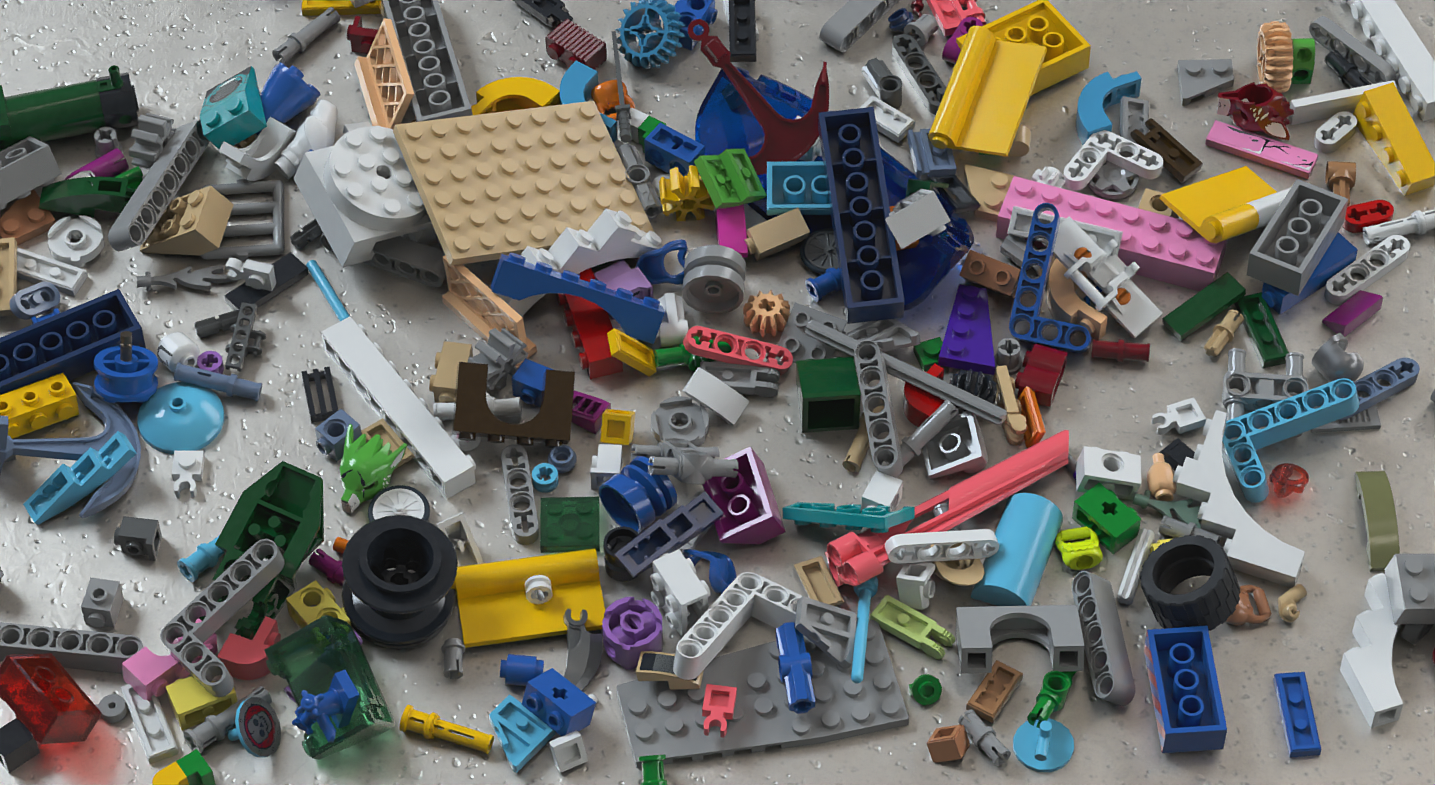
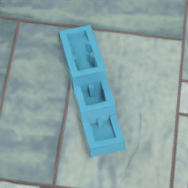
M117 431L99 451L90 447L71 468L62 464L23 505L33 522L39 525L89 495L118 472L137 453L126 435Z

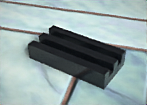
M330 366L324 367V371L321 372L318 369H313V373L310 374L307 371H301L311 423L325 421L338 411ZM321 379H326L332 407V411L329 412L326 410ZM310 381H315L321 410V413L315 414Z

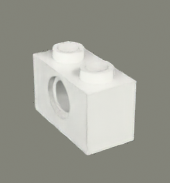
M1084 446L1076 462V491L1086 493L1096 484L1101 483L1106 489L1112 490L1118 498L1133 500L1135 493H1137L1141 486V455Z

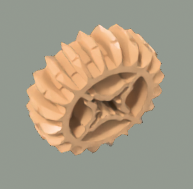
M1270 21L1269 23L1262 24L1258 32L1256 56L1260 84H1268L1269 87L1277 92L1284 93L1289 90L1291 78L1293 77V40L1291 39L1290 28L1286 22Z

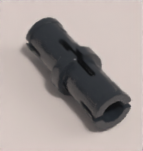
M1338 50L1329 52L1325 57L1324 62L1336 72L1338 79L1342 83L1346 82L1351 88L1371 85L1357 71L1358 67L1354 63H1349Z

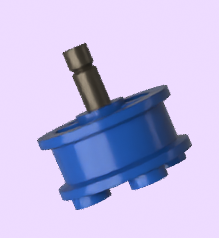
M123 331L120 333V345L106 348L95 356L94 368L98 375L94 380V388L103 397L104 401L109 403L146 402L158 389V379L154 375L158 368V358L152 351L132 345V333L130 331Z

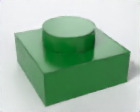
M940 337L923 341L913 346V352L923 371L927 372L934 363L938 365L939 354L943 344Z

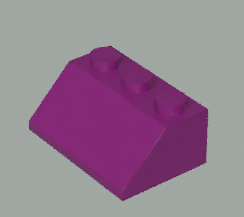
M748 447L724 458L737 460L738 469H733V471L738 472L737 477L712 476L711 479L702 484L704 491L724 513L723 517L714 523L720 542L761 544L785 533L786 531L764 463L754 450Z

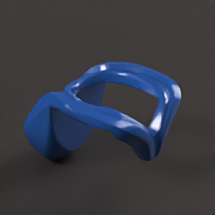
M683 239L674 240L665 244L660 249L644 253L638 259L636 268L638 267L651 285L664 283L683 284L684 271L677 275H670L665 270L664 257L671 251L679 250L677 254L678 261L684 268L685 255L688 250L687 242Z
M692 549L682 551L685 559L690 558L694 566L702 558L710 561L709 581L715 593L722 594L736 579L734 564L727 555L714 551H697Z

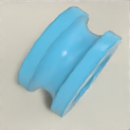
M549 463L538 464L532 470V484L537 491L548 493L556 489L558 486V471L556 467ZM543 475H546V478H548V476H550V479L547 480V481H544V478H542V480H540V477L543 476Z

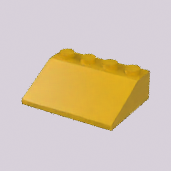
M1037 0L982 26L989 29L994 34L996 40L1047 47V52L1031 95L1089 68L1091 45L1048 0ZM967 34L956 38V43L960 50Z

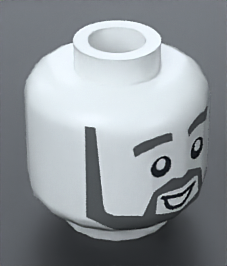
M175 332L161 339L157 356L160 362L175 373L178 363L195 367L200 356V350L184 333Z

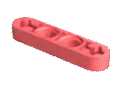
M702 326L691 327L683 339V345L689 353L725 363L775 368L779 371L780 375L785 374L793 363V356L785 347ZM694 336L699 337L700 345L696 344ZM710 339H712L713 342H712V344H711V347L709 348V345H710V342H709V341H710ZM718 342L728 343L731 347V352H722L718 348ZM745 349H754L758 353L759 358L756 360L749 359L745 354ZM766 353H767L768 355L766 356V359H768V360H767L766 362H764L763 360H764L765 355H766ZM776 356L780 357V361L783 363L782 365L777 364L778 361L775 359Z

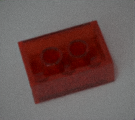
M52 653L7 655L0 666V698L9 705L17 719L23 722L37 742L40 744L86 741L102 713Z

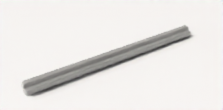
M811 320L806 326V335L854 357V349L860 341L815 320ZM881 352L888 374L943 400H948L952 404L996 425H1001L1005 421L1007 416L1005 409ZM868 354L863 360H871L875 354Z

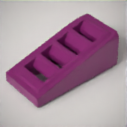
M574 390L573 403L575 402L577 405L572 409L571 422L596 434L602 426L603 412L606 409H611V403ZM585 407V410L581 412L580 409Z

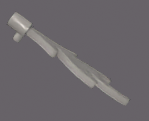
M189 266L171 274L151 277L150 272H145V276H137V287H146L147 291L152 290L151 285H163L177 289L176 282L186 287L210 290L211 283L208 282L224 283L237 280L229 279L227 275H216L217 273L224 272V266L207 267L192 273Z

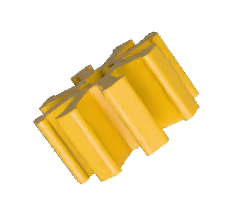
M689 166L687 176H683L679 172V168L675 167L670 169V179L660 178V199L662 212L665 216L676 212V221H686L687 213L692 212L696 216V220H701L705 218L704 209H710V211L715 209L714 203L701 176H699L696 166Z

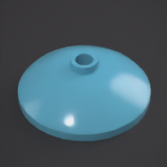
M175 382L158 388L148 401L141 404L137 423L144 441L158 451L168 454H174V451H197L210 444L220 433L224 424V409L220 398L211 389L185 382Z

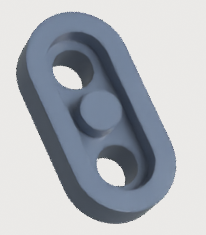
M43 281L18 291L10 299V309L16 317L28 320L32 316L36 317L46 313L58 305L60 293L53 284Z

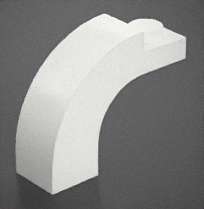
M270 117L266 123L267 127L261 131L256 140L249 146L238 149L223 142L219 151L228 156L225 160L228 162L226 168L247 180L256 181L269 176L277 170L274 162L281 157L282 150L292 142L297 132Z

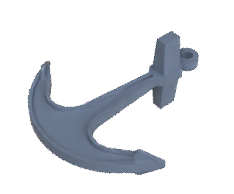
M74 382L71 384L73 390L82 403L103 421L105 425L104 431L97 436L86 438L12 439L8 436V416H0V475L4 459L12 455L77 461L90 447L99 451L119 431L126 435L137 454L93 494L79 514L81 518L95 515L119 500L131 487L138 472L141 447L133 423L115 403L104 401L103 397L94 391L92 386Z

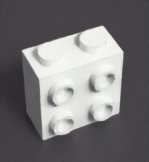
M678 549L672 553H665L653 561V574L650 575L654 591L651 592V596L655 605L658 608L662 607L665 611L669 627L672 630L676 629L681 638H683L710 608L708 597L711 594L707 583L704 580L700 581L696 576V569L691 559H685Z

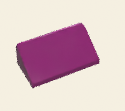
M1360 290L1326 316L1322 323L1336 334L1341 333L1346 337L1381 309L1383 297Z

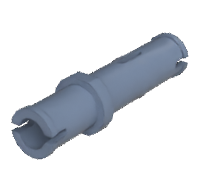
M182 363L177 364L174 374V381L226 392V396L230 397L238 395L258 401L262 390V383L240 379L236 374L228 376L183 365Z

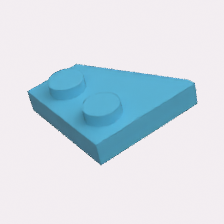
M510 694L489 714L490 723L515 773L556 734L553 729Z

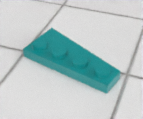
M797 502L782 508L783 519L794 520L795 525H810L812 522H816L823 528L845 525L846 530H861L865 527L871 528L873 533L888 532L890 527L915 518V507L904 506L903 509L895 512H890V506L884 505L861 510V505L858 504L841 505L835 509V504L806 502Z

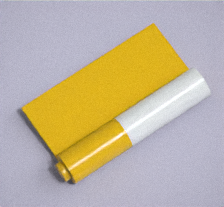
M1243 166L1161 194L1159 199L1207 241L1219 243L1268 225L1291 188L1277 192L1247 166Z

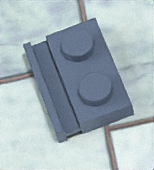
M912 129L908 130L907 139L916 178H920L921 175L937 177L956 174L957 168L952 149L934 147L928 139L930 129H920V132H913Z

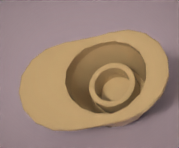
M956 543L952 545L950 548H956L960 546L962 543ZM980 559L932 562L935 564V574L941 580L952 585H974L980 582L984 576V568Z

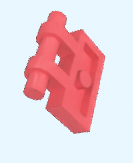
M926 0L944 37L953 35L960 22L966 17H976L981 20L983 26L987 24L985 13L976 4L977 0Z

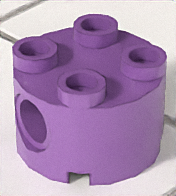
M625 597L616 600L607 607L604 619L602 620L603 647L613 661L620 664L623 669L632 670L638 665L641 651L662 652V615L658 607L651 601L644 598L640 601L634 600V597Z

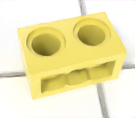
M316 580L286 598L289 616L322 654H324V649L328 645L335 644L351 629V621L346 615L344 608H340L335 603L336 600L332 592L327 587L323 589Z

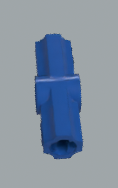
M783 623L782 626L776 628L777 648L780 655L778 656L781 683L785 684L789 711H794L797 714L807 713L810 709L815 708L809 652L806 653L803 634L795 628V623Z

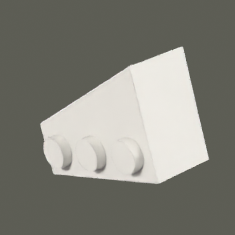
M920 189L898 202L893 211L889 213V217L885 219L901 249L925 235L931 234V236L939 234L946 229L944 224L951 221L935 192L926 189Z

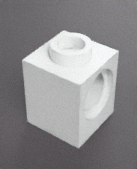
M876 471L862 495L861 510L884 505L890 506V512H895L902 499L903 481Z

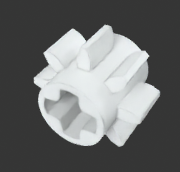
M1045 166L1042 171L1037 169L1031 177L1033 181L1064 189L1062 187L1065 183L1063 175L1054 167Z

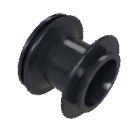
M405 515L385 516L375 519L355 532L348 541L343 553L342 569L345 580L341 596L343 608L356 632L376 645L396 649L411 648L424 644L440 633L447 624L455 606L456 591L451 589L457 575L458 561L452 542L434 524L424 519ZM408 570H413L415 573H410Z

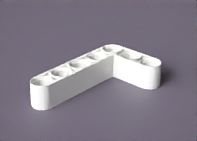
M741 573L678 642L673 672L684 680L698 677L751 616L775 628L782 626L783 623H795L797 601L802 596L756 573Z

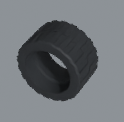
M1185 535L1170 539V541L1161 544L1155 551H1152L1142 565V571L1140 572L1141 588L1155 619L1164 629L1208 626V631H1211L1227 621V618L1236 610V605L1240 600L1239 594L1241 593L1238 580L1223 547L1211 538H1205L1201 535ZM1196 576H1210L1208 581L1195 591L1180 595L1170 594L1184 580Z

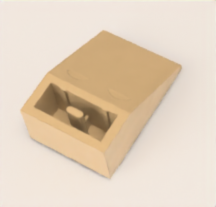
M212 186L177 197L170 202L146 241L141 245L139 251L157 254L202 255L216 250L220 246L234 204Z

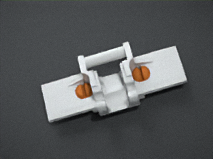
M1069 216L1059 224L1053 255L1068 269L1064 276L1067 279L1071 278L1095 303V309L1098 312L1106 309L1135 339L1163 314L1130 280L1140 267L1135 261L1129 266H1126L1115 254L1118 244L1113 239L1109 241L1104 249H1101ZM1043 238L1041 242L1048 247V241ZM1081 272H1085L1107 296L1104 297Z

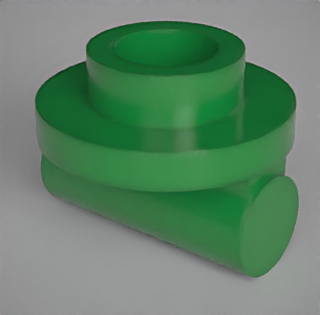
M137 166L121 173L115 178L128 179L127 188L137 189L143 180V173L140 167Z
M925 674L916 678L912 684H908L910 696H913L918 703L931 705L940 698L942 686L938 678Z

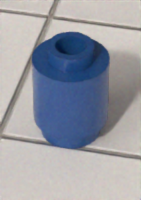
M508 654L507 660L501 659L500 678H505V684L526 686L528 681L543 673L544 660H537V656Z

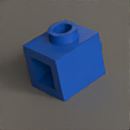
M525 358L511 378L513 396L520 397L527 404L541 407L544 372L546 369H553Z

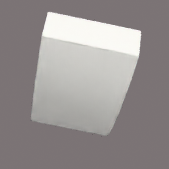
M697 368L682 390L698 404L709 408L730 425L736 423L750 402L727 384L701 368Z

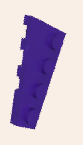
M959 284L939 354L938 365L968 371L972 369L974 372L982 371V373L990 375L995 374L987 289Z

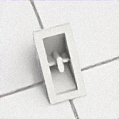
M463 512L436 524L452 542L457 555L458 567L484 563Z

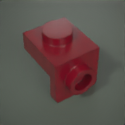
M355 16L353 25L348 26L347 40L351 42L352 52L368 54L378 30L363 28L361 16Z

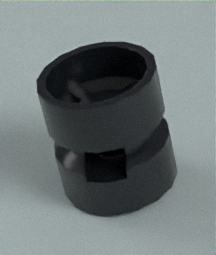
M616 527L610 530L605 535L603 541L605 571L609 577L616 581L626 582L638 577L633 578L614 556L616 552L639 535L636 530L630 527Z

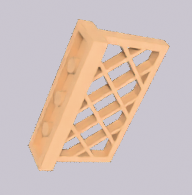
M384 18L367 57L357 56L354 65L372 126L394 129L396 124H402L403 117L414 96V91L392 20Z
M446 255L443 256L449 291L442 295L443 303L487 343L490 330L496 328L501 332V329L505 328L526 344L523 350L528 353L527 359L537 352V348L526 337L523 317L496 293L492 292L487 285L463 264L450 266ZM523 361L516 364L515 367L521 365Z

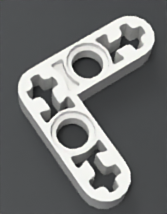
M1103 130L1093 133L1064 169L1063 180H1065L1064 186L1066 188L1081 190L1086 187L1106 161L1143 178L1155 179L1162 173L1163 158L1145 147L1110 131ZM1128 151L1131 152L1133 156L1123 157L1120 155V153ZM1092 157L1096 161L1094 163H1086L1082 159Z

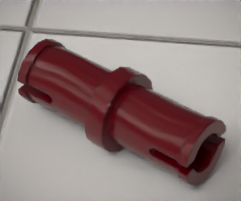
M1119 339L1118 342L1096 340L1092 342V358L1117 359V362H1123V359L1149 362L1150 343H1125V340Z

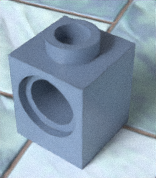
M342 409L315 428L317 448L323 455H329L336 462L343 457L344 443L349 424L353 425L354 441L362 435L360 424Z

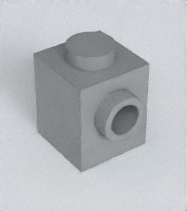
M90 578L81 605L85 624H90L94 627H115L124 599L120 581Z

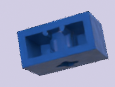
M551 668L527 682L522 705L560 736H564L576 730L579 732L590 725L596 702L555 669Z

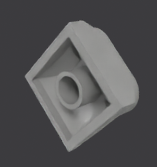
M968 411L954 416L922 448L930 479L962 470L970 474L977 473L986 466L988 461L982 431L975 414Z

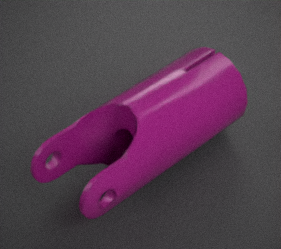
M115 148L72 172L65 180L80 172L86 173L89 177H116L127 171L129 165L126 158L120 160L124 158V155L118 148Z

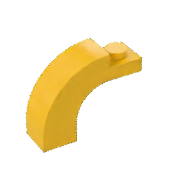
M510 77L500 79L485 85L476 92L477 104L471 106L472 114L479 115L560 105V90L534 78Z

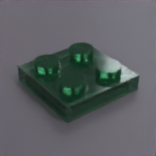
M599 496L541 498V553L572 552L594 548L596 552H600Z

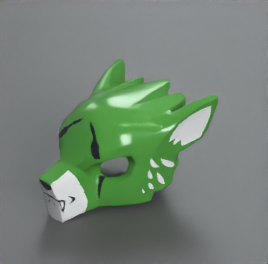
M349 424L340 464V477L344 488L341 498L343 511L352 514L359 505L373 499L377 493L388 487L393 470L404 456L407 447L406 443H403L392 453L390 450L391 444L388 442L383 446V439L378 434L367 443L366 434H362L354 441L353 425ZM375 482V484H374V486H373L372 488L363 489V488H365V487H367V486H369V485H371V484H373V483Z

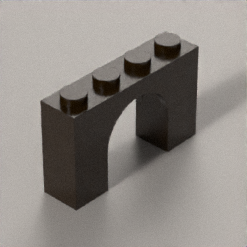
M458 363L452 435H459L458 439L464 441H476V437H487V442L505 443V439L516 440L517 445L533 446L534 442H545V447L548 448L560 447V445L569 443L575 372L546 369L543 376L542 402L539 413L528 422L509 424L495 417L488 407L486 400L488 364Z

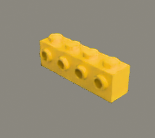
M64 373L0 395V416H8V436H11L12 439L79 415L77 395Z

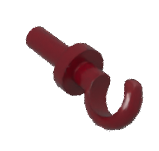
M916 0L911 3L912 13L917 15L918 18L922 16L919 11L924 9L923 0Z

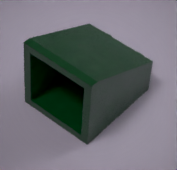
M853 357L796 361V385L802 433L859 429L861 392Z

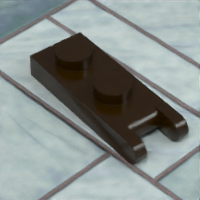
M1150 118L1145 122L1146 127L1150 130L1147 134L1144 135L1138 129L1130 133L1132 139L1140 146L1159 154L1163 158V167L1181 183L1201 170L1203 163L1154 119Z

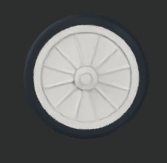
M405 485L391 486L377 493L371 500L368 507V519L371 522L385 516L405 515L428 521L430 506L426 497L419 490Z

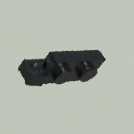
M513 0L550 27L554 25L556 27L559 26L567 18L570 21L573 20V17L569 15V11L565 8V3L561 0Z

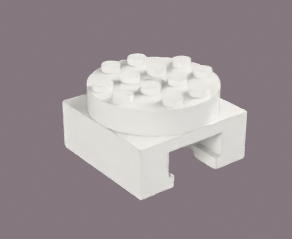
M381 126L360 127L344 134L334 146L304 153L293 179L342 268L372 260L375 254L372 249L378 241L401 235L404 238L424 245L439 241L394 136L393 129Z

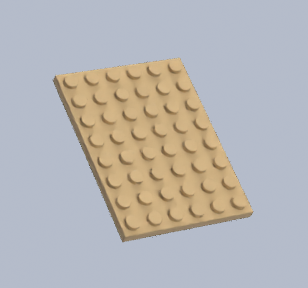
M594 101L396 124L393 129L394 136L450 266L500 259L501 254L509 256V253H516L521 255L527 246L539 250L543 248L548 251L566 227L578 231L582 229L587 232L605 209L616 212L623 211L631 218L632 225L646 233L649 231L654 232L632 183L626 178V169Z

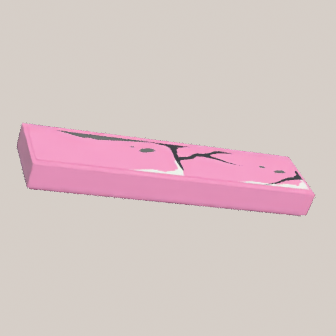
M1215 120L1205 143L1207 146L1305 179H1309L1318 159V154L1217 120Z

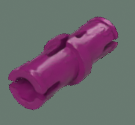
M320 548L316 550V553L313 552L309 558V564L328 577L327 580L333 584L336 582L343 586L345 579L342 561L333 559Z

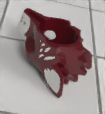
M1253 82L1235 91L1218 93L1217 114L1230 116L1232 121L1243 130L1264 132L1284 140L1290 139L1286 125L1290 124V121L1287 117L1294 115V110L1290 109V102H1287L1283 94L1272 89L1268 84L1256 85ZM1248 99L1249 102H1243L1242 100Z

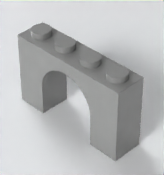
M1077 605L956 607V639L961 673H992V646L999 641L1009 638H1026L1044 645L1050 653L1053 671H1083L1084 640Z

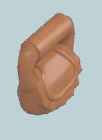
M1253 585L1240 586L1239 603L1236 605L1234 613L1225 622L1238 626L1246 622L1260 624L1267 621L1272 613L1264 590ZM1248 593L1253 594L1259 615L1253 614V607L1250 604Z

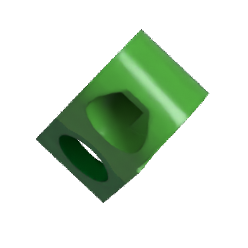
M1313 38L1292 39L1294 59L1291 84H1311L1315 65V41ZM1298 70H1305L1304 76L1297 77L1293 74Z

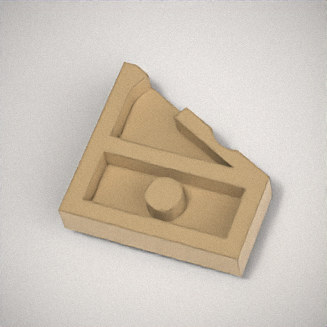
M965 164L964 176L967 178L968 190L981 204L977 210L973 211L974 216L997 222L998 214L1014 175Z

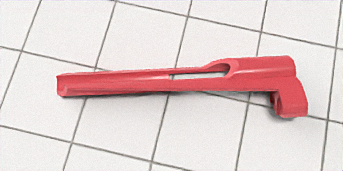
M1063 430L915 506V518L935 509L934 507L938 504L949 502L948 511L907 532L905 531L912 520L890 527L889 531L885 533H873L869 528L857 535L854 532H849L828 543L825 555L835 584L838 587L843 584L858 586L883 573V566L891 562L885 550V543L890 537L898 534L948 531L1068 464L1069 430Z

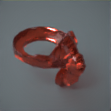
M1284 463L1274 467L1271 474H1269V481L1274 484L1275 495L1278 498H1285L1292 492L1303 493L1304 487L1309 482V475L1305 469L1298 465ZM1293 470L1302 475V478L1298 480L1288 479V477L1292 476Z

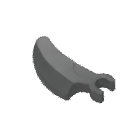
M567 609L563 616V621L567 626V660L563 677L582 691L596 674L601 662L603 650L602 634L587 632L584 625L588 618L586 610H582L580 620L575 621L571 618V609Z

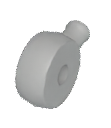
M111 694L105 696L99 704H89L88 711L89 714H99L106 722L116 723L126 716L127 703L121 696Z

